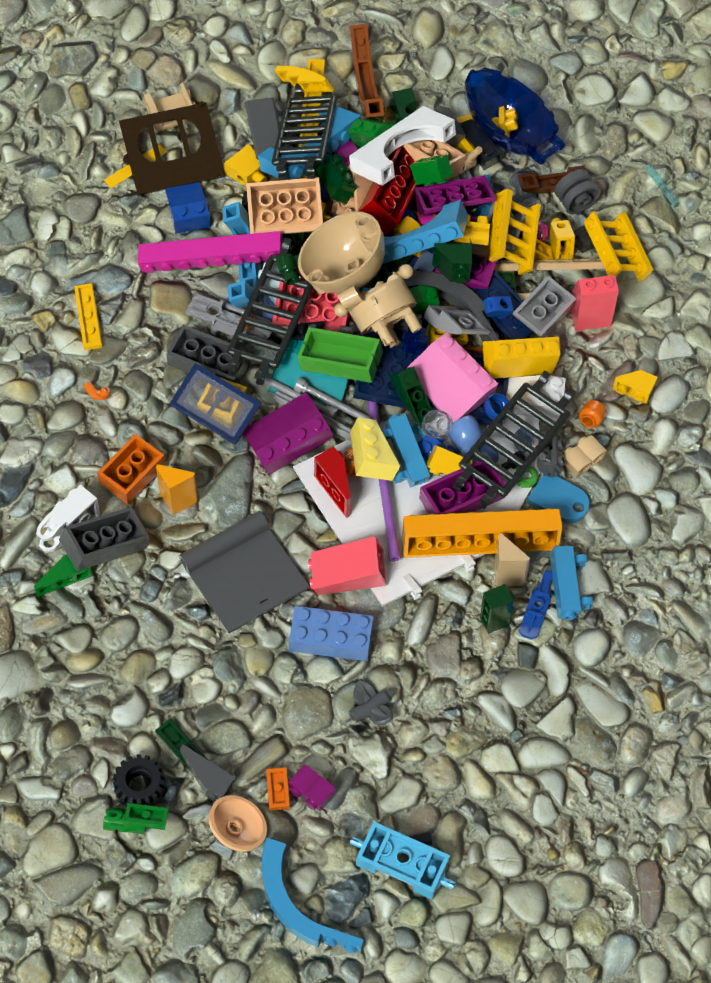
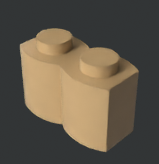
M592 435L584 436L578 441L577 446L569 447L564 451L565 466L578 478L599 463L606 456L607 450Z

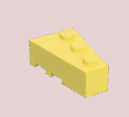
M358 417L350 431L356 476L393 481L400 465L377 421Z

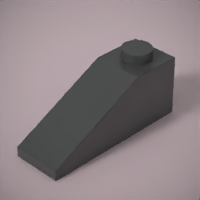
M182 745L179 752L201 789L206 792L205 796L213 801L223 797L235 777L187 746Z

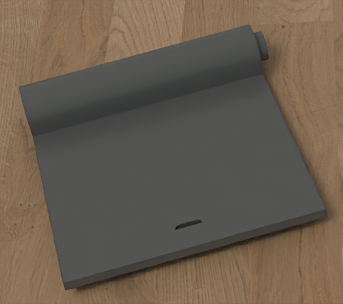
M258 511L179 555L185 570L229 634L310 588L270 531L268 525L270 519L265 512Z

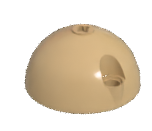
M348 212L324 222L307 238L299 254L298 268L301 275L314 287L317 293L340 294L353 285L360 289L377 275L385 256L384 235L378 221L372 215L364 212Z

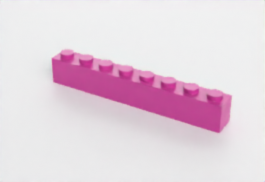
M281 231L139 244L138 265L142 272L153 273L154 271L187 270L195 267L206 268L207 266H224L227 264L259 263L260 261H267L272 254L278 256L284 238Z

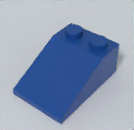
M200 182L165 188L175 234L210 227V215Z

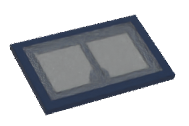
M196 363L169 403L172 407L235 445L262 404Z

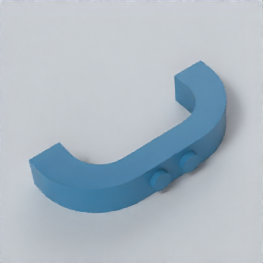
M237 202L224 206L223 220L233 235L250 234L249 214L242 204ZM261 261L259 263L249 262L240 264V282L228 285L229 302L236 308L247 306L258 282ZM260 293L257 302H260L262 298V293Z

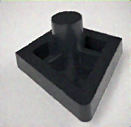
M325 321L297 324L291 339L303 341L308 327L322 329L325 326Z

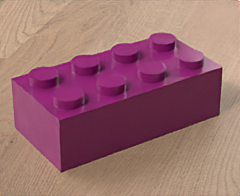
M477 461L471 464L473 468L502 488L505 486L500 475L483 462ZM460 469L420 487L419 499L428 514L475 512L482 509L478 504L482 496L490 488L471 476L463 488L457 491L453 486L456 479L464 472L463 469ZM496 494L488 505H491L501 499H504L505 497H501L499 494Z

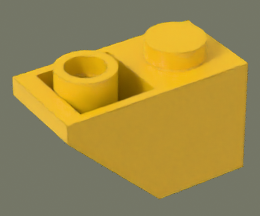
M642 370L617 376L614 380L613 390H616L619 394L630 396L638 402L647 404L656 386L658 377Z

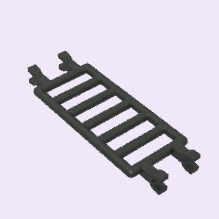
M296 83L294 98L286 99L271 161L272 165L277 166L276 170L279 171L278 180H286L287 166L305 164L307 179L315 178L316 163H323L325 161L337 103V97L332 95V92H322L321 96L304 97L303 89ZM329 103V105L291 107L296 104ZM325 112H327V115H321V116L289 117V115H291V114H308V113H325ZM325 122V125L320 126L287 127L288 124ZM323 132V135L320 136L285 137V135L287 134ZM321 143L320 146L282 148V145ZM319 153L318 156L280 158V155Z
M284 238L278 256L270 255L227 349V353L233 356L226 367L229 376H236L242 359L261 364L255 373L254 379H257L256 384L263 386L269 368L277 369L283 359L314 288L309 282L299 280L297 283L292 284L293 286L305 289L302 297L264 287L267 278L285 283L284 275L272 272L271 269L278 257L291 253L293 249L291 239ZM260 293L298 304L295 313L257 302ZM253 309L290 319L291 322L287 329L250 318ZM248 324L284 335L281 344L244 334L243 331ZM239 340L277 351L274 360L238 350L236 347Z
M545 370L533 386L527 382L523 383L459 462V467L464 472L456 479L453 488L460 491L471 476L489 487L490 489L482 496L478 504L484 510L496 494H499L501 497L508 495L570 416V412L565 407L573 399L576 391L569 387L558 403L546 396L540 390L546 385L551 374ZM529 392L561 414L555 422L523 400L522 396ZM516 404L548 425L550 427L549 431L543 434L511 412ZM507 417L540 440V442L534 448L502 426L501 422ZM496 430L528 452L529 456L526 460L523 461L491 439L490 436ZM484 443L519 467L514 475L479 451ZM473 457H476L509 481L502 488L468 463Z

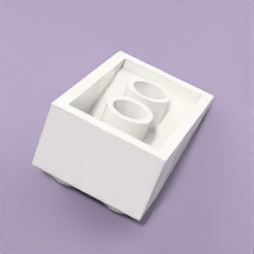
M541 375L508 378L507 399L510 401L523 383L527 382L533 386ZM550 375L548 382L540 391L558 403L564 396L566 378ZM529 392L522 396L523 400L552 420L556 421L559 418L560 414ZM517 404L512 410L514 413L533 416Z

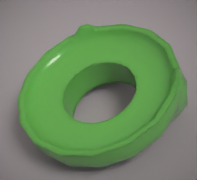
M532 466L527 469V472L532 477L529 479L521 477L516 483L520 487L530 488L537 483L538 473Z

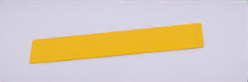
M159 144L160 156H163L167 151ZM153 148L143 154L151 162L156 160ZM126 165L104 179V182L110 188H113L132 176L130 165Z

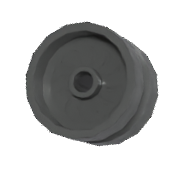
M584 169L568 173L557 183L554 189L555 195L562 202L568 214L572 215L579 214L590 208L598 200L601 193L596 183L592 181L589 173Z

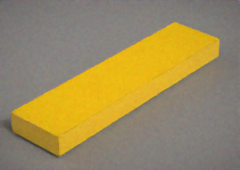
M93 284L76 285L74 288L84 351L103 348Z

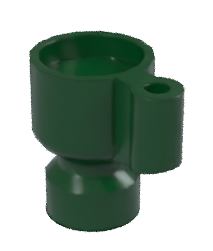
M284 254L276 259L278 270L281 274H284L283 278L286 285H292L299 281L298 273L295 272V270L299 269V255Z

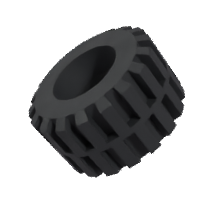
M136 755L137 758L133 759L130 756L127 762L125 760L120 762L121 767L117 766L115 769L116 774L113 775V785L117 799L119 798L122 805L125 804L127 807V803L155 806V802L160 803L162 801L161 796H164L166 793L165 775L161 765H158L154 758L150 760V756L145 755L142 758L141 755ZM136 776H147L152 780L151 784L142 791H134L128 787L129 782Z

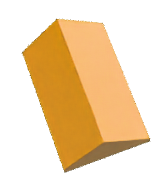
M157 464L156 471L160 495L171 513L175 515L196 504L198 496L195 473Z

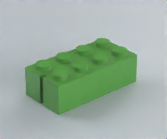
M308 327L303 340L304 344H302L297 356L302 371L369 383L373 382L377 371L376 366L379 365L383 354L380 339Z

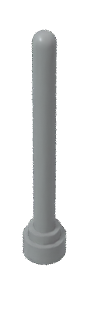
M266 376L265 384L294 399L302 395ZM311 399L321 413L335 420L339 411L338 408L333 405L324 406Z
M302 377L298 379L294 387V391L298 393L307 392L355 418L370 419V416L309 386L307 380Z

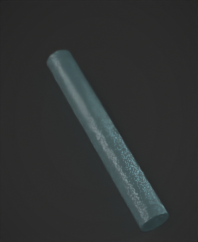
M650 164L647 165L645 170L673 207L679 206V201Z

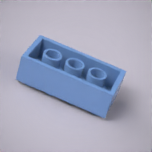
M295 606L289 638V651L368 662L373 616Z

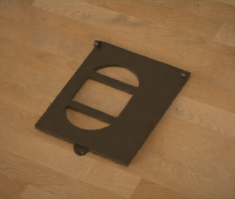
M200 101L199 104L119 120L127 152L123 157V162L126 165H130L137 196L163 191L165 188L205 182L226 176L207 102ZM183 119L194 124L201 136L200 146L193 155L190 152ZM176 120L186 157L163 162L153 125ZM145 127L149 131L156 159L155 163L146 159L138 148V138Z

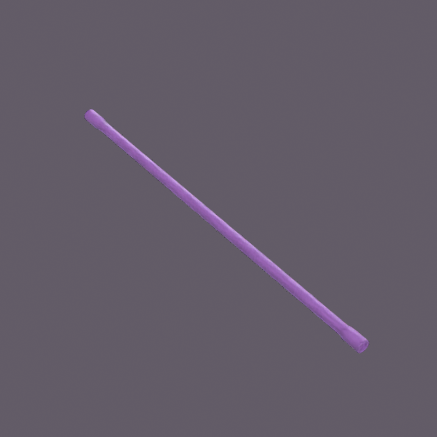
M360 331L357 332L358 336H364ZM367 401L370 419L376 420L381 429L377 403ZM379 479L388 541L389 560L395 562L399 561L401 556L396 535L389 481Z

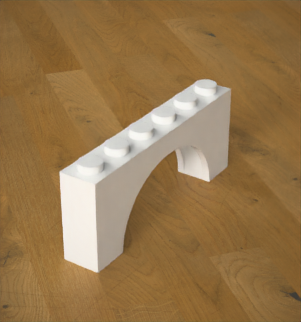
M422 106L349 156L351 171L383 186L395 177L393 162L388 159V156L394 150L405 144L420 140H434L445 143L456 135L455 120Z

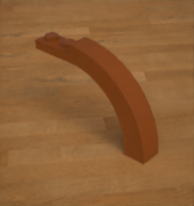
M367 24L351 25L349 28L354 60L353 66L362 114L365 119L384 117L383 100L378 96L374 80Z

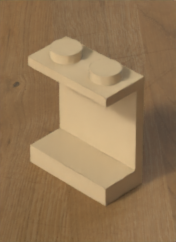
M183 83L180 84L181 93L154 101L150 93L144 95V104L148 114L195 105V102H191V93L189 89L185 88ZM185 119L182 120L183 124L189 122ZM174 120L153 126L157 132L177 126L178 124Z

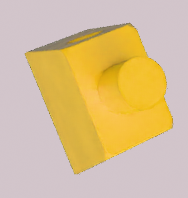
M249 144L224 163L225 174L247 187L246 183L267 181V177L264 175L265 172L260 169L255 151Z
M555 218L550 223L549 234L554 259H573L575 235L568 220Z

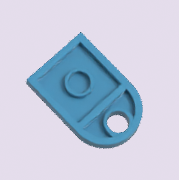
M543 474L527 499V503L540 510L548 508L559 509L561 521L565 523L579 522L587 515L589 509L587 494L582 489L558 476L547 477ZM581 506L583 511L576 512L573 507Z

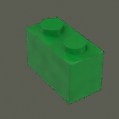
M447 155L422 158L410 164L416 185L424 184V186L434 184V182L442 184L447 182V178L453 176Z

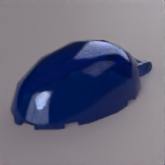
M485 67L476 71L474 69L470 70L465 79L464 99L472 118L493 143L507 152L523 157L530 156L540 165H543L546 159L555 152L565 147L564 141L556 135L559 131V125L554 120L553 112L544 106L545 102L537 93L513 77L509 79L501 75L502 72L499 70ZM502 106L505 107V110L515 108L518 115V120H516L518 129L510 131V137L506 136L505 131L491 120L494 117H499V107ZM550 143L553 145L544 153H541Z

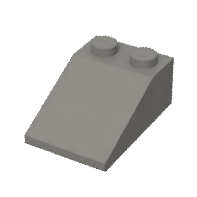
M547 276L512 315L538 336L542 337L573 308L577 298L551 277Z

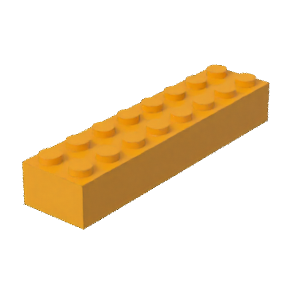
M548 508L544 510L528 509L523 511L508 510L502 512L488 511L481 513L403 516L404 558L494 554L496 553L498 535L501 533L522 552L552 551L554 546H559L561 539L562 522L560 510Z

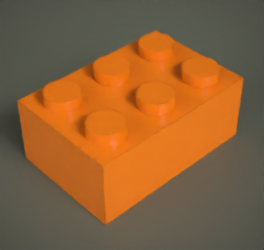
M135 434L97 472L99 484L128 505L157 475V464L166 466L165 456Z

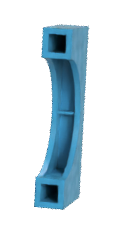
M336 106L326 153L332 154L351 140L347 131L356 119H361V115ZM327 112L318 113V115H327ZM309 143L301 147L320 146L321 143ZM269 147L258 155L260 169L278 178L279 171L276 170L277 166L271 163L274 148ZM319 153L280 155V158L318 156ZM305 164L288 165L286 180L298 179L307 172Z
M458 200L444 205L435 218L411 232L393 237H384L385 256L383 264L434 247V243H446L463 237L468 214L462 201Z

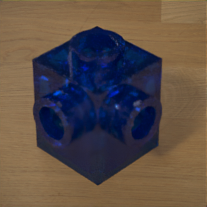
M408 326L401 336V342H404L402 352L420 355L423 347H427L428 344L427 328L422 327L417 332L412 333Z

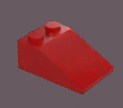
M333 446L314 457V477L343 515L348 518L350 516L351 498L345 457L341 451H337Z

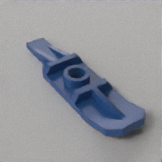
M545 570L540 585L532 591L518 631L522 637L531 640L538 637L551 600L550 585L553 579L552 572ZM535 602L542 603V606H535Z

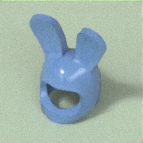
M472 415L458 419L447 428L450 440L459 449L460 455L463 457L482 435L481 428ZM484 443L479 451L497 463L499 459L498 452ZM474 457L472 458V464L475 463Z

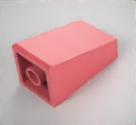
M615 275L579 279L571 292L577 299L570 310L575 331L611 327L619 292Z
M376 536L311 552V559L308 560L309 570L312 571L310 587L317 595L386 586L384 550Z

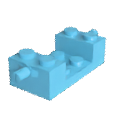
M373 822L365 841L354 836L350 841L351 845L360 848L356 857V866L373 874L379 870L414 886L413 892L431 900L441 885L453 890L456 881L445 877L450 855L379 823ZM405 853L409 856V860L402 863L398 861L397 856Z

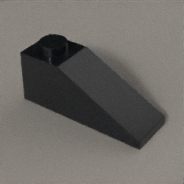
M471 119L460 125L470 145L474 149L477 146L482 148L483 151L476 158L482 169L486 170L497 164L501 154L492 140Z

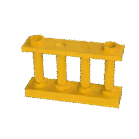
M507 188L496 193L487 260L494 262L501 258H506L519 264L518 274L522 275L533 270L541 204L538 203L526 208L512 200L513 191ZM511 209L525 215L524 224L510 217ZM509 225L523 231L522 240L508 234ZM506 241L521 248L520 257L506 251Z
M593 211L584 221L587 232L608 276L615 275L616 277L621 271H630L635 273L638 281H644L654 270L627 213L621 212L614 221H600L596 211ZM604 228H613L616 235H606ZM611 243H621L624 250H614ZM617 257H627L630 264H620Z

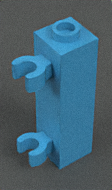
M400 414L392 415L386 423L387 429L381 431L386 440L391 438L403 471L396 473L393 479L395 484L407 480L411 488L428 482L430 474L406 414L401 416Z
M554 546L550 553L557 617L573 620L578 617L581 609L589 610L590 605H593L592 597L580 598L576 567H585L587 556L586 554L574 556L573 546Z

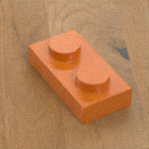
M287 768L266 769L269 811L290 809Z

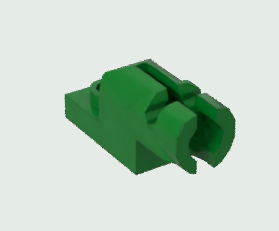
M127 803L126 809L106 808L103 830H118L119 832L144 835L146 828L165 830L169 808Z

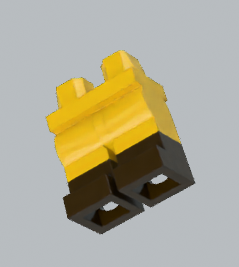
M468 214L464 236L454 239V244H472V263L485 265L487 263L490 229L487 216H478L477 222H470V215Z

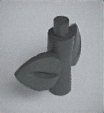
M359 679L353 694L354 700L359 706L348 711L351 719L357 723L369 716L374 724L384 725L389 723L393 719V713L385 705L389 702V698L394 696V692L392 689H388L385 692L381 690L376 694L374 688L369 683Z

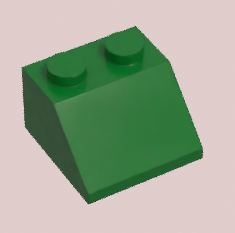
M375 118L356 119L347 133L357 147L362 148L397 123Z

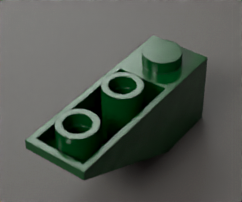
M414 366L389 375L396 393L418 426L435 419Z

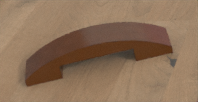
M585 165L568 167L567 172L536 176L535 172L519 174L517 178L523 192L535 194L554 193L555 186L564 176L578 169L586 170Z

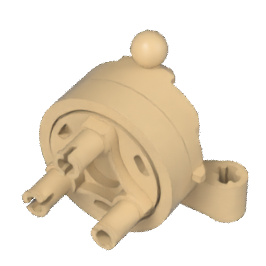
M408 264L402 265L399 271L392 272L393 275L388 277L386 283L378 281L375 287L369 291H362L360 293L353 285L338 294L340 303L334 307L335 314L338 317H345L349 312L362 335L375 331L380 336L385 347L389 345L390 348L399 345L401 341L393 330L394 325L398 321L405 319L412 333L422 328L412 310L417 302L404 279H409L413 275V268Z

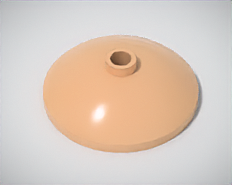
M228 795L216 800L210 808L208 816L210 828L215 837L228 848L235 851L248 852L258 848L265 840L267 834L266 820L262 812L251 801L240 796Z

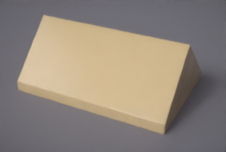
M501 533L498 535L494 560L495 586L504 584L506 586H524L526 584L530 558Z

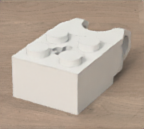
M81 484L77 488L72 489L63 501H59L37 527L36 535L41 538L39 547L46 553L54 552L62 547L59 538L64 527L101 516L97 498ZM48 527L45 534L42 535L41 530ZM52 539L55 541L54 545L50 548L44 546L45 541Z

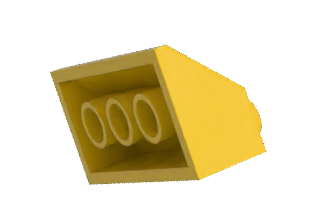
M559 337L483 341L484 370L493 379L541 375L544 370L552 374L560 357Z

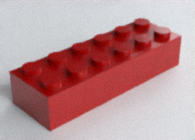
M403 146L397 148L388 156V159L393 162L395 177L383 186L373 182L358 211L372 215L378 221L383 235H386L399 225L415 191L414 188L417 187L410 164L415 161Z

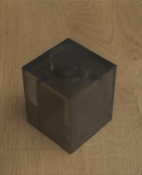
M585 226L574 230L575 248H578L581 253L595 248Z

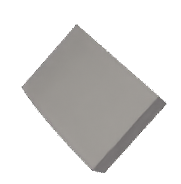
M429 305L423 316L429 324L446 333L489 335L490 333L470 310H459L457 306Z

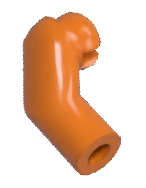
M87 382L84 385V389L92 399L106 400L110 397L111 392L108 387H102L99 390L95 388L92 382Z

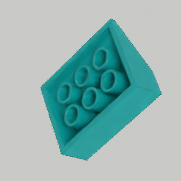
M291 339L279 367L273 371L272 379L294 390L298 379L302 377L307 380L309 386L343 402L351 379L302 371L297 356L304 341ZM271 386L268 388V392L271 393L279 391ZM308 394L311 399L317 401L318 403L324 406H331L330 404Z

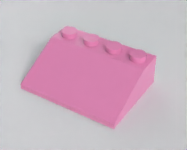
M448 333L435 340L407 367H415L427 399L451 423L467 416L483 404L488 396L495 393L498 383Z

